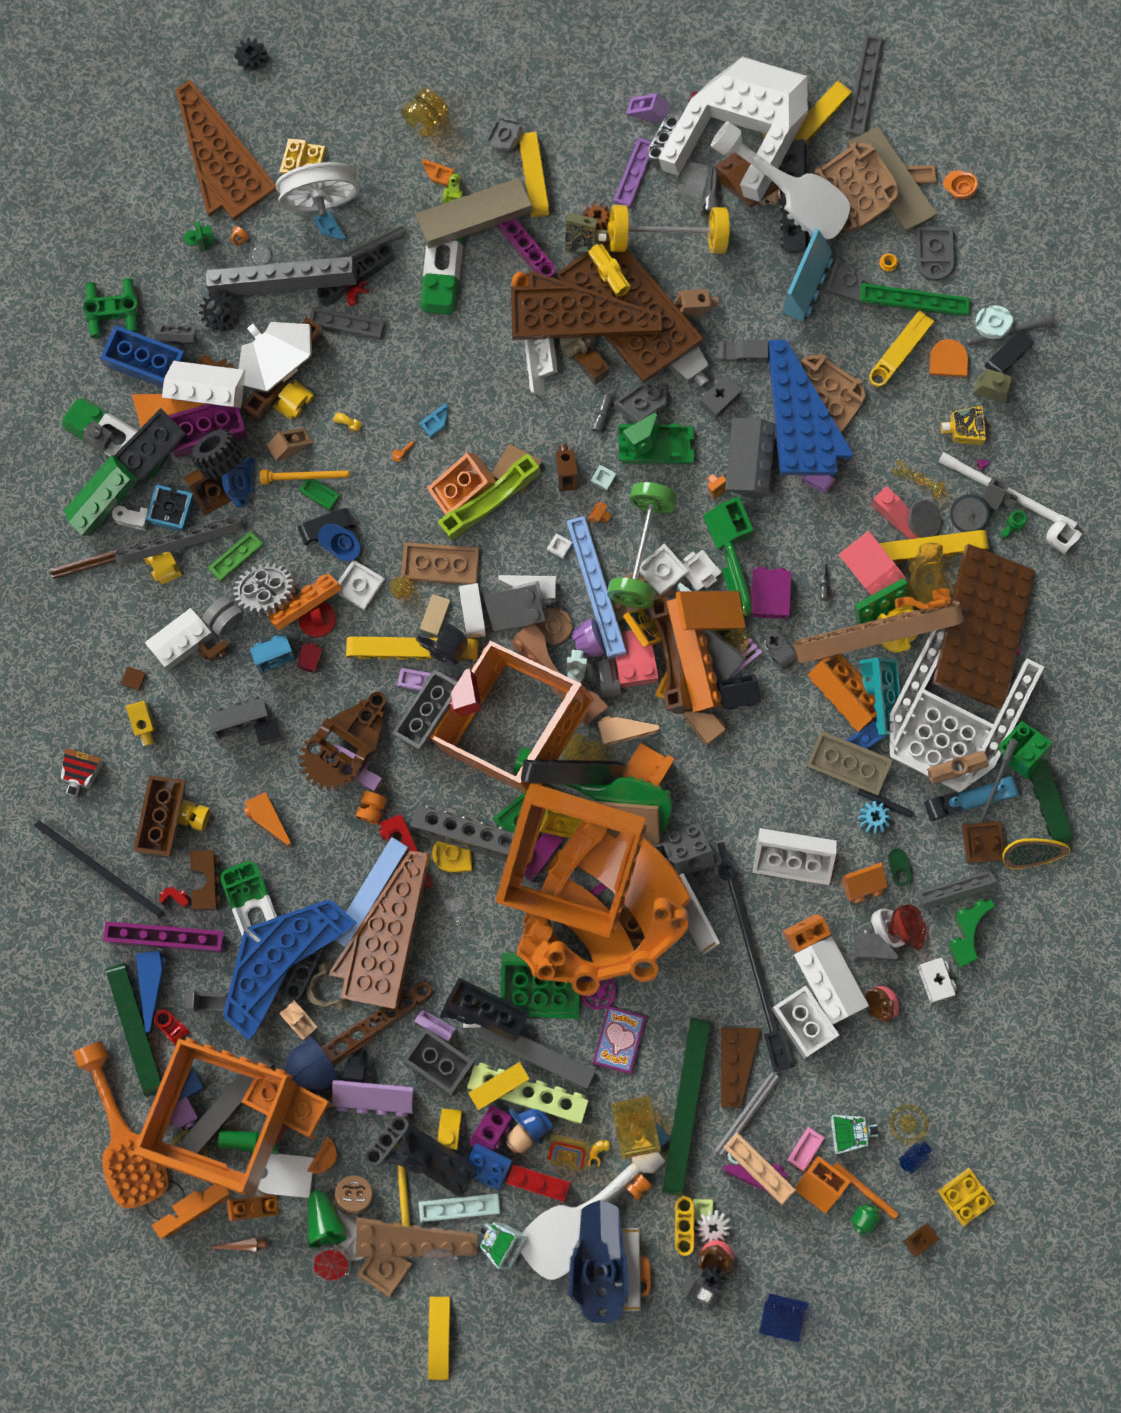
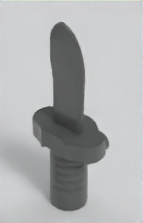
M825 563L823 568L824 576L819 582L821 601L827 600L830 583L826 580L827 564Z

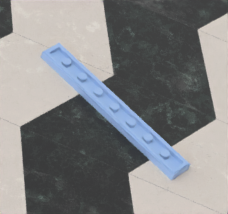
M583 516L567 520L570 536L607 658L625 655L626 649L611 600L607 596L608 590L586 518Z

